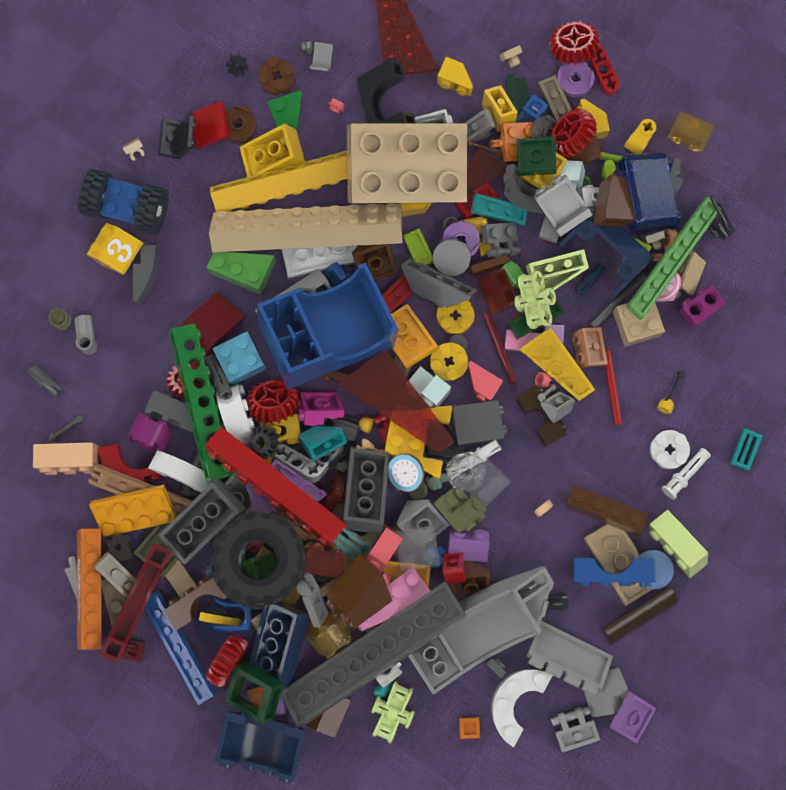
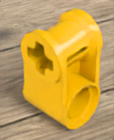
M644 119L623 147L639 157L654 134L656 123L651 119Z

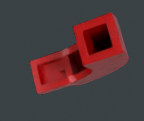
M119 444L98 448L101 463L107 468L148 483L147 479L150 481L161 479V474L149 468L141 470L129 468L124 461L122 447Z

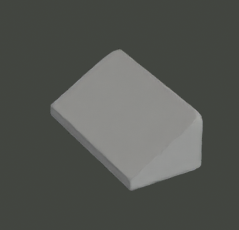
M559 391L541 402V406L550 420L555 423L571 412L575 400Z

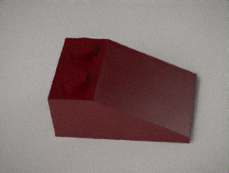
M217 292L190 314L180 326L195 324L196 329H199L201 335L199 340L200 346L204 348L205 356L207 357L214 353L213 348L222 344L246 316Z

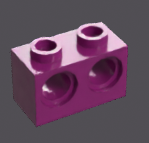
M713 285L708 289L703 287L696 293V298L693 300L688 298L681 304L682 308L678 312L692 329L727 304ZM705 297L711 298L712 304L706 303ZM690 308H695L698 314L693 315L690 312Z

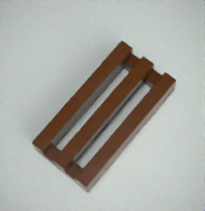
M506 254L472 265L470 268L471 276L474 277L503 267L509 262L508 256Z

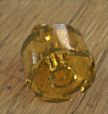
M333 613L328 614L321 628L314 627L311 622L309 624L311 627L309 632L305 631L307 640L320 655L326 658L332 657L340 647L349 644L352 640L349 626L341 621L338 614L334 615Z

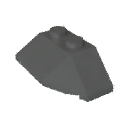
M409 258L401 266L412 292L418 294L423 299L435 302L437 306L447 308L469 300L477 292L476 289L471 288L466 283L444 275L440 271L423 263L416 262L413 259Z

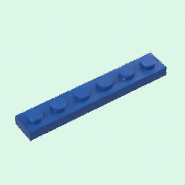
M158 590L150 595L145 610L194 699L200 705L217 693L210 681L206 679V674L181 629L176 631L163 610L168 608Z

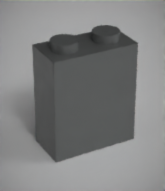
M498 400L452 406L458 447L489 443L495 439L503 441L504 435H507L506 425L502 424L501 417L504 416L503 406L499 405Z

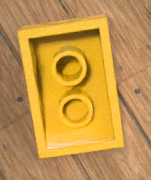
M286 124L240 146L247 177L305 162L297 131Z

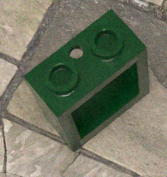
M248 662L235 666L231 673L232 678L226 692L225 703L261 724L273 720L284 682ZM245 678L264 688L260 707L240 696Z

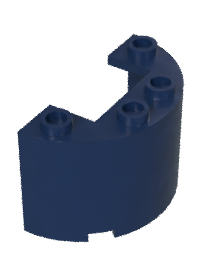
M226 712L215 762H219L220 766L224 768H232V766L241 764L244 765L243 768L246 770L255 771V768L261 769L263 774L279 777L281 782L291 783V780L294 781L306 730L302 727L294 728V724L277 719L261 724L247 715H241V712Z

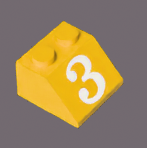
M106 223L91 245L87 255L100 265L124 275L143 242L122 229Z

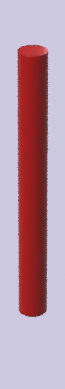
M605 350L608 362L605 368L614 425L618 426L622 425L611 350Z

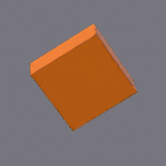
M479 717L459 718L460 739L480 738Z

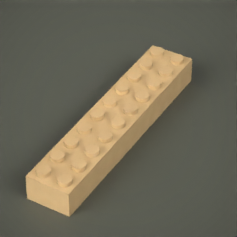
M372 203L349 206L333 205L330 207L314 206L311 208L295 207L292 209L276 208L273 210L257 209L254 211L238 210L235 212L219 211L213 213L209 237L212 252L402 243L401 203L378 205Z

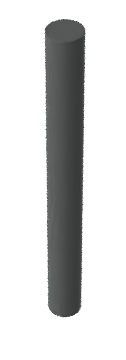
M641 272L590 323V326L597 328L647 276Z

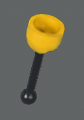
M684 371L678 372V378L669 397L659 402L657 406L659 411L665 414L672 413L674 403L671 399L681 379L685 377Z
M345 414L342 417L358 423L360 430L368 434L374 423V419L369 417H363L360 420Z

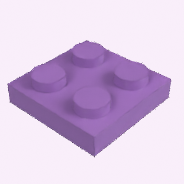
M629 692L617 715L614 717L610 728L637 744L656 708Z

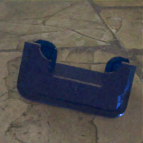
M665 153L623 155L618 162L619 171H624L622 176L627 177L636 218L632 222L633 225H630L631 235L676 228L678 222L681 221V214L679 210L677 211L669 171L671 166L670 157L666 156Z

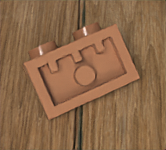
M601 327L582 328L572 333L576 362L580 369L608 364Z

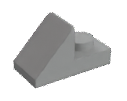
M484 109L464 123L467 124V141L472 140L474 142L491 136L489 130L494 128L495 124L489 109Z

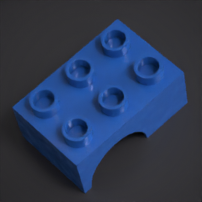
M366 263L359 265L351 277L331 289L318 293H305L302 288H298L257 304V324L287 389L393 348L399 330Z

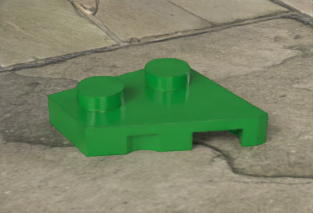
M301 90L268 101L276 127L286 124L298 131L302 99Z

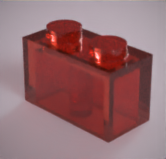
M505 269L492 271L478 280L491 315L504 313L515 306L516 295Z
M312 544L310 548H304V573L334 578L342 576L347 555L342 554L341 549L330 548V551L322 550L323 546Z

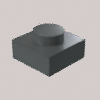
M490 658L486 662L500 678L506 674L503 670L506 666L498 658L495 661Z

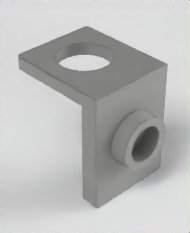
M315 42L313 63L310 65V69L329 71L331 69L333 44Z

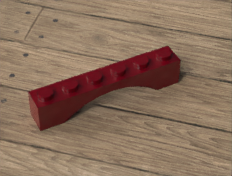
M155 542L153 543L101 650V656L119 663L172 550Z

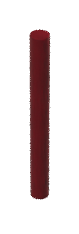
M486 312L482 315L509 382L513 384L517 382L516 376L491 314Z

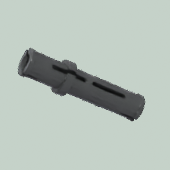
M210 354L205 360L214 379L213 384L219 391L221 399L228 400L233 395L229 387V380L224 375L217 356Z

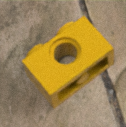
M502 86L484 90L482 107L483 109L490 110L497 132H500V124L515 123L518 112Z
M298 414L288 417L287 421L281 420L280 424L273 422L272 425L284 427L287 430L286 434L281 436L278 441L282 443L287 442V444L299 443V434L302 431ZM260 421V428H262L263 426H269L270 429L271 424L270 422L263 424V422Z

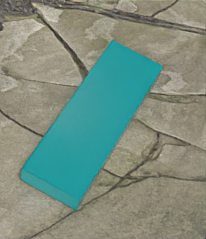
M474 194L471 213L507 223L515 222L516 225L522 227L525 225L526 210L515 206L513 203L480 194Z

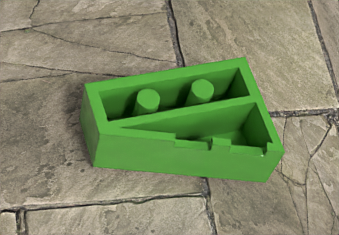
M214 252L207 265V270L214 276L261 295L274 268L276 259L274 255Z

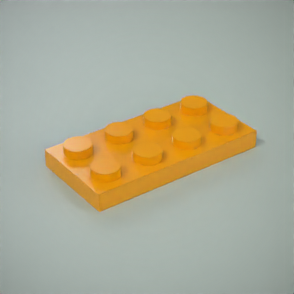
M164 485L92 500L89 504L103 537L171 523L177 517Z

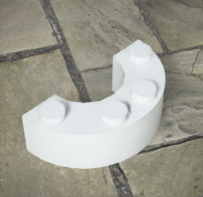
M237 383L229 386L233 395L228 400L221 399L220 393L217 390L216 398L226 431L245 446L248 445L250 449L253 445L249 444L248 441L253 440L250 434L254 433L255 425L252 417L248 418L246 412L249 410L246 399H243V396L246 395L243 385Z
M522 669L505 677L496 688L491 703L492 719L499 734L512 747L515 746L523 731V728L517 724L514 718L513 708L515 701L521 694L527 691L543 693L553 675L538 669Z

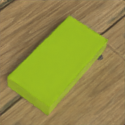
M420 228L402 235L413 260L428 266L434 263L433 255Z

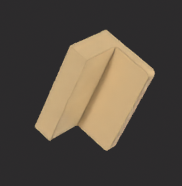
M690 252L677 270L681 276L680 289H683L689 295H694L706 264L695 252Z

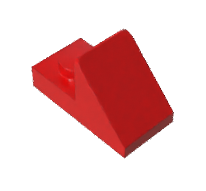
M464 552L444 554L443 575L447 584L466 582Z

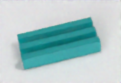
M744 428L730 464L743 468L745 471H750L763 435ZM749 434L742 455L738 462L737 459L743 446L744 440L746 438V435ZM753 437H756L750 456L745 465L743 463L749 450L750 444L752 442Z
M345 529L344 532L363 548L360 550L342 534L339 538L358 553L357 555L363 556L370 547L352 532ZM338 541L334 542V544L338 548H340L353 560L355 559L356 556L352 554L348 549H346Z

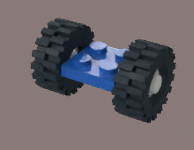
M92 168L87 172V176H84V182L81 183L82 187L79 190L80 197H78L79 213L96 219L106 216L135 224L136 230L154 235L159 233L167 214L166 210L168 209L169 193L167 189L151 184H146L144 187L115 180L111 173Z

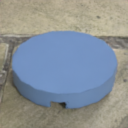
M648 550L637 557L655 558L656 583H651V587L645 588L660 589L671 581L674 574L673 564L665 553L658 550Z

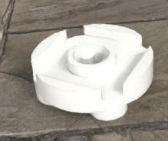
M663 431L655 436L650 444L651 458L664 469H675L684 464L689 457V443L685 435L677 431ZM668 444L675 450L672 452V455L665 451Z

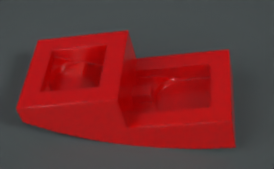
M488 182L475 189L467 197V202L457 203L456 208L465 219H470L476 215L471 213L474 194L495 199L499 197Z

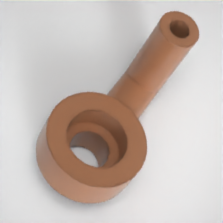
M674 229L664 230L665 238L661 239V244L665 248V252L678 235ZM652 254L651 261H659L664 254Z

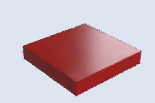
M218 101L192 112L194 115L193 120L196 121L193 131L196 148L202 149L230 137L223 102Z

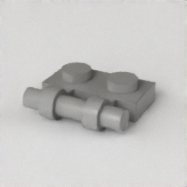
M588 706L574 708V711L566 714L563 712L559 713L557 717L550 719L553 726L560 724L562 730L555 732L562 753L600 740L594 720L585 721L584 716L591 714ZM578 719V725L568 727V721Z

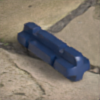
M598 264L594 271L592 270L582 283L576 287V292L583 296L600 276L605 273L606 268L602 264Z

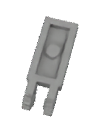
M304 573L301 577L303 581H299L296 586L297 591L302 595L313 626L321 628L329 613L313 575Z

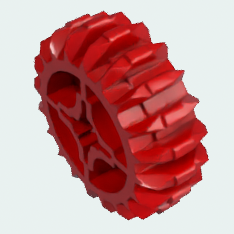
M582 20L579 23L575 21L568 23L566 21L565 25L560 24L559 29H555L554 33L551 34L550 40L552 56L556 60H560L561 64L566 62L568 66L571 63H574L575 66L577 63L584 64L585 60L590 62L591 57H595L596 52H598L600 44L599 33L595 30L594 25L590 26L588 22L583 24Z
M577 108L575 110L571 109L562 118L559 117V121L554 123L555 127L551 129L552 133L549 135V137H555L556 153L569 158L570 156L575 157L577 153L581 154L584 148L587 149L586 146L592 143L591 139L595 137L594 133L597 131V123L591 113Z
M274 378L272 381L266 380L265 383L259 382L258 386H253L246 400L249 407L248 411L252 418H255L257 422L262 421L263 424L270 422L271 425L273 422L280 424L281 420L287 421L288 417H293V413L297 412V404L299 403L296 389L294 387L287 389L282 379L276 381Z
M230 635L208 669L206 679L215 686H225L231 677L234 667L240 663L246 652L248 642L239 635Z

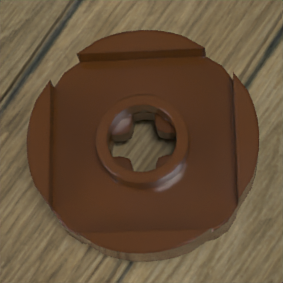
M271 57L259 70V82L263 90L271 95L287 93L295 84L294 68L284 59ZM280 73V76L282 78H277L276 80H274L273 75Z
M240 105L225 110L230 137L227 140L233 143H247L254 136L257 129L256 118L252 111ZM241 121L242 127L236 128L234 122L238 123Z

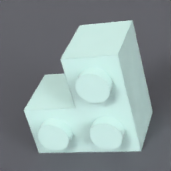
M422 367L406 383L407 393L413 398H420L423 401L422 405L426 408L439 407L451 390V386L437 375L433 377Z

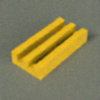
M200 612L199 620L202 622L224 626H240L242 623L240 619Z

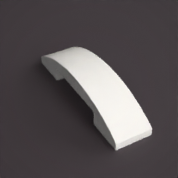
M158 450L148 467L201 493L214 482H206L203 470Z

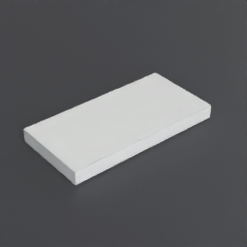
M358 245L282 249L288 279L311 274L317 269L320 272L325 271L335 262H338L339 265L344 264V266L355 264L352 252Z

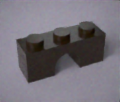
M535 385L516 396L515 400L524 415L533 411L543 415L544 424L535 433L544 448L563 438L567 434L565 432L567 428L562 420H558L555 423L550 420L541 406V401L538 399V395L543 394L544 390Z

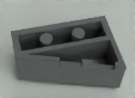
M153 390L144 412L152 418L162 420L194 434L186 401L181 400L180 402L170 394H162ZM204 417L203 423L206 426H210L211 420L208 417Z

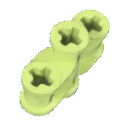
M534 271L530 275H520L518 285L521 295L515 298L516 309L519 312L525 311L527 324L531 329H536L541 325H551L552 315L549 305H553L556 302L555 292L551 288L545 289L544 278L539 271Z
M395 681L387 702L382 700L380 696L377 697L371 713L374 714L376 712L381 716L372 736L382 737L391 744L399 723L405 725V728L408 729L415 713L414 711L409 712L405 710L413 691L412 688L407 689L398 685V682Z

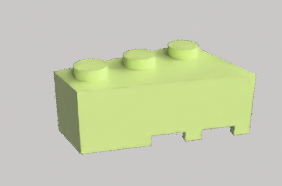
M584 249L526 265L528 275L534 271L541 272L544 278L545 289L551 288L553 291L589 268Z
M666 510L650 523V535L654 540L662 544L665 552L675 560L689 579L708 564V552L669 510Z

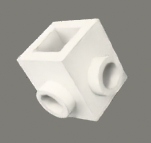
M594 185L583 186L577 192L591 213L596 210L599 187H594Z

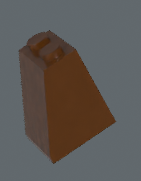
M360 554L355 557L327 594L330 603L328 607L334 615L338 614L341 621L345 625L349 624L353 629L392 602L382 572Z

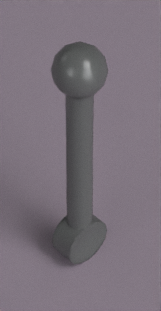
M77 415L76 420L66 425L56 433L50 434L49 440L54 441L58 435H60L76 423H82L84 421V417L82 415Z

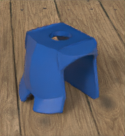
M213 595L218 607L223 609H240L245 613L244 621L240 626H213L215 631L224 633L250 631V607L235 603L228 597L221 600Z

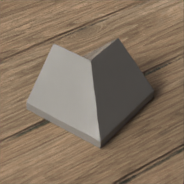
M432 500L407 501L397 521L399 528L419 548L450 526L448 520L433 504L434 501Z
M618 667L608 670L603 688L600 692L597 691L595 696L584 691L591 717L618 713L624 699L627 697L628 688Z

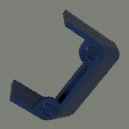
M593 212V215L578 224L559 246L560 249L564 250L577 236L583 240H589L599 233L625 258L618 269L620 276L625 282L612 294V298L615 299L648 266L651 255L623 227L594 225L595 212Z

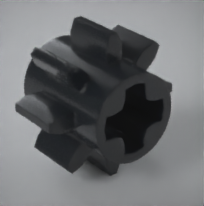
M240 53L235 56L230 55V61H226V66L230 67L228 74L232 73L235 75V78L238 75L245 76L244 70L249 69V65L245 64L247 57H241Z

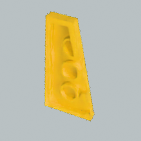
M551 327L519 349L579 401L595 390Z

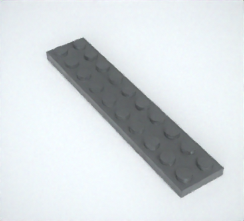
M446 582L442 583L282 690L281 696L297 727L305 726L468 617Z

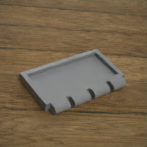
M541 621L540 635L534 636L527 657L530 658L528 663L539 669H542L545 665V672L559 679L563 674V681L577 688L581 683L583 684L581 690L595 696L597 691L600 692L603 688L613 656Z

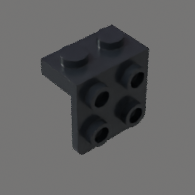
M189 113L182 122L167 118L161 120L159 156L180 160L193 148L194 138L192 137V131L195 129L196 121L193 120L194 115L192 113Z

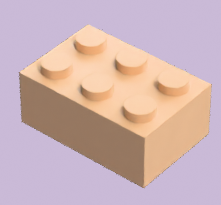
M94 443L33 444V468L40 470L39 473H45V475H57V472L73 475L76 474V471L91 474L92 471H96L93 469L95 464L102 465L98 451L100 446Z

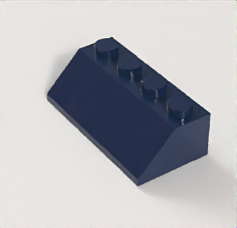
M278 602L263 608L249 663L284 682L283 689L291 685L309 614L307 610L299 606Z

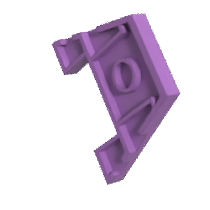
M277 459L270 464L305 493H311L317 502L327 495L326 492L299 476L295 471ZM248 483L245 485L254 512L269 514L275 510L265 496L260 497L253 491L251 485Z

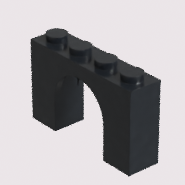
M388 59L357 77L358 90L366 116V124H416L414 114L401 111L385 120L381 111V102L386 91L405 80L401 62Z

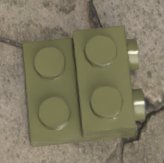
M458 485L433 503L458 533H461L464 529L469 531L476 523H479L486 517L484 512L487 509L483 506L482 502L475 495L469 499Z

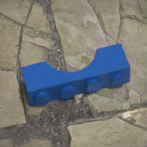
M574 558V582H579V586H591V582H599V586H611V582H619V586H631V582H637L640 587H651V583H656L655 558H634L630 567L619 574H611L604 571L599 566L596 558Z

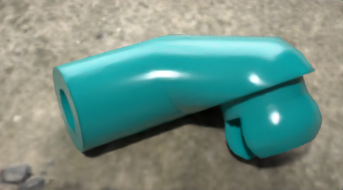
M393 681L385 687L381 685L375 686L373 690L376 697H385L392 689Z

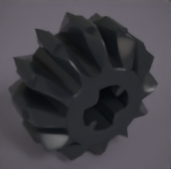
M269 426L256 428V433L250 434L253 440L248 441L249 444L253 445L250 449L264 460H267L268 457L274 458L275 452H280L278 445L283 444L281 441H278L281 435L275 434L276 429H269Z

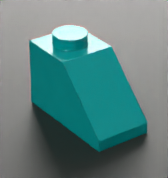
M314 426L299 434L303 449L313 461L347 443L341 427Z

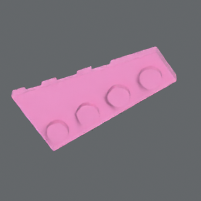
M413 567L387 586L392 602L358 627L361 631L385 622L430 592V589Z

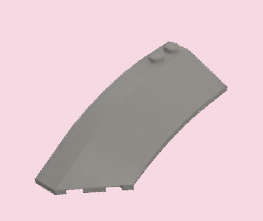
M544 566L497 582L460 600L459 603L468 617L408 656L433 695L486 659L535 635H540V624L542 617H545L549 603L547 601L548 595L554 584Z

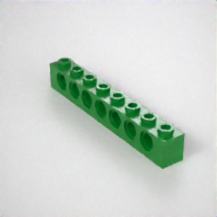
M195 324L172 328L168 333L205 480L210 482L230 477L233 473L224 469L223 463L215 464L213 459L206 453L208 437L213 436L224 426L219 421V406L214 402L215 390L209 382L210 370L208 366H205V351L199 342L201 339L200 331L198 328L196 329ZM184 342H189L192 345L191 351L184 347ZM189 361H194L197 364V369L190 368ZM194 379L201 382V388L194 386ZM199 398H203L206 401V407L199 405ZM204 417H208L211 420L210 426H206L203 423Z

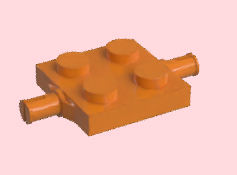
M534 122L500 124V140H490V147L501 148L503 162H518L517 139L531 138V127Z

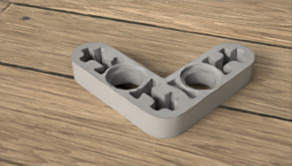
M282 444L278 445L280 449L279 454L281 455L278 456V453L275 452L273 460L277 459L305 480L317 482L329 469V461H334L343 452L344 445L324 455L329 460L321 462L319 459L313 461ZM294 460L302 462L300 466H293L291 463Z

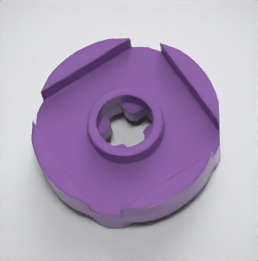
M586 62L584 64L577 63L576 66L574 63H571L569 66L565 64L560 67L557 80L565 95L583 97L591 90L594 83L593 70L591 71ZM577 75L580 81L574 82L571 78Z
M464 220L451 223L445 229L442 241L451 238L457 239V236L464 235L466 237L465 244L469 248L471 256L474 255L480 244L477 228Z

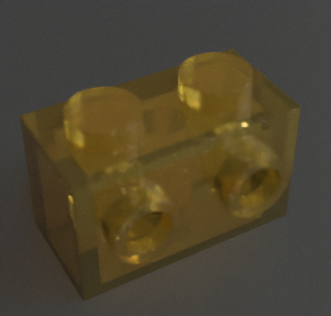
M680 111L669 132L668 138H671L675 143L687 145L691 150L702 152L709 140L714 125Z

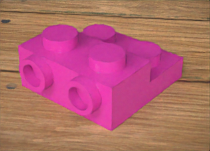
M338 391L300 392L297 411H299V421H304V425H324V418L336 419L344 417V408Z

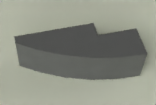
M142 245L141 264H133V302L136 305L142 304L155 279L159 262V249L156 245Z

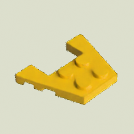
M452 406L392 413L385 452L392 456L401 453L415 456L423 465L424 472L439 480L443 461L423 457L429 421L449 425Z

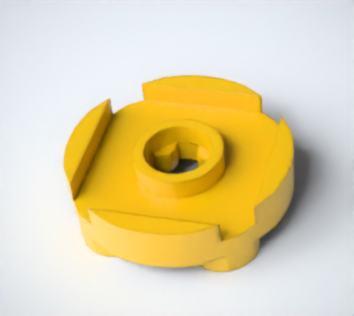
M467 300L447 308L439 306L436 317L439 326L446 333L460 335L472 326L475 314L471 303ZM454 311L461 315L457 320L450 317V314H453Z
M453 342L439 345V349L431 354V369L435 375L443 380H456L467 370L468 356L462 346ZM452 356L455 364L448 367L445 365L446 361L444 359L445 357L449 358Z

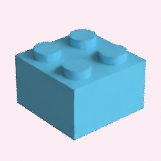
M248 332L213 348L231 385L240 383L266 370Z

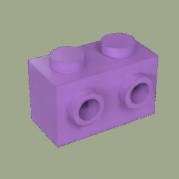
M450 529L448 554L464 552V559L467 561L487 562L489 532L480 529L469 531L464 529L461 533H458L455 529Z

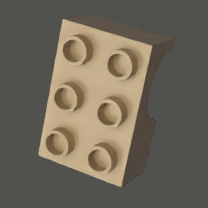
M467 124L347 125L348 202H467Z

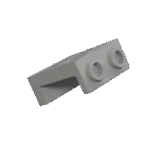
M566 174L556 176L552 179V184L547 187L542 186L535 192L536 195L533 196L560 237L593 215Z

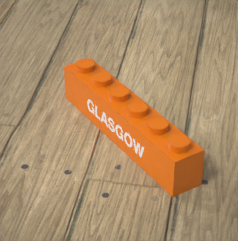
M101 529L77 530V650L102 649L101 574L93 567L101 558Z

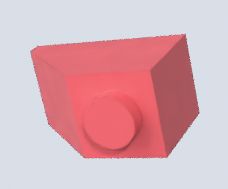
M470 361L467 368L473 393L476 394V398L479 401L489 402L497 393L503 380Z
M386 527L366 560L382 572L403 538Z

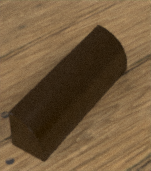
M665 587L600 629L610 645H613L678 604L677 597L671 587Z

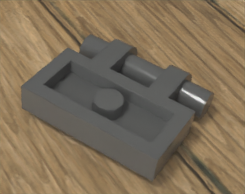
M515 222L481 226L484 245L490 244L491 249L487 250L488 257L497 258L506 254L508 257H514L516 254L521 253L520 247L513 246V242L518 241ZM499 243H503L504 248H501Z

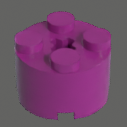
M139 414L133 422L127 441L130 443L136 441L138 442V447L154 453L157 450L164 452L172 433L168 423L162 420L155 422L149 420V416Z

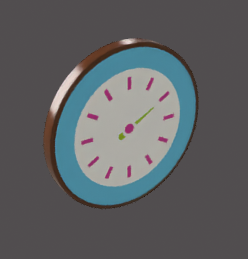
M401 453L390 460L388 464V478L396 489L403 492H412L421 486L424 480V468L415 456Z

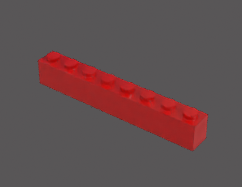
M223 427L206 443V453L213 460L218 459L223 463L224 469L237 474V478L243 484L247 485L248 483L251 485L257 495L260 497L265 496L272 507L275 509L280 508L284 511V515L293 522L295 520L298 522L300 528L305 533H311L317 537L316 541L325 547L327 545L330 548L345 530L346 524Z

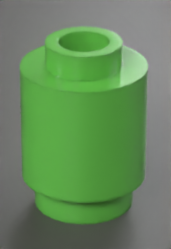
M510 261L501 267V275L511 289L516 288L518 290L520 289L518 278L524 273L517 263L515 264L513 261Z

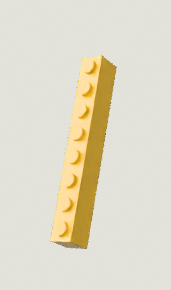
M347 151L210 187V194L216 212H231L236 208L246 209L251 204H264L270 199H283L288 194L298 195L307 189L316 190L321 188L322 185L338 184L340 180L347 179Z

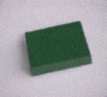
M555 137L517 139L518 176L556 174Z

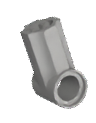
M77 316L74 318L77 335L76 346L84 354L92 355L98 347L94 336L92 316ZM90 341V345L87 348H83L84 343Z

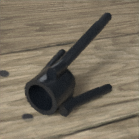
M710 196L709 198L722 222L716 226L717 231L710 225L707 229L716 238L721 237L724 240L733 234L735 229L730 223L721 203L717 204L714 197Z

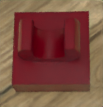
M129 640L122 654V659L143 662L146 642Z

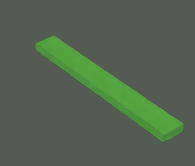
M708 196L700 203L626 306L639 320L645 317L718 214Z

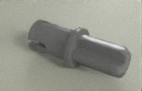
M34 365L28 370V374L40 384L39 386L41 388L44 387L53 397L56 398L59 396L57 393L61 394L63 388L51 379L52 376L45 374L38 366Z

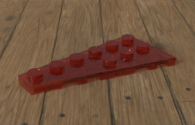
M376 0L382 62L388 59L401 62L404 75L439 72V68L424 41V37L406 1Z
M386 350L338 383L343 389L438 454L454 443L453 438Z

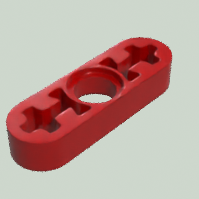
M599 45L598 52L596 53H600V62H598V57L595 55V57H591L590 64L603 93L611 96L617 93L620 82L604 47ZM605 66L608 68V73L602 74L598 68ZM608 77H610V78H609V83H610L611 85H614V88H613V89H611V87H607V85H608V80H607V78H608Z

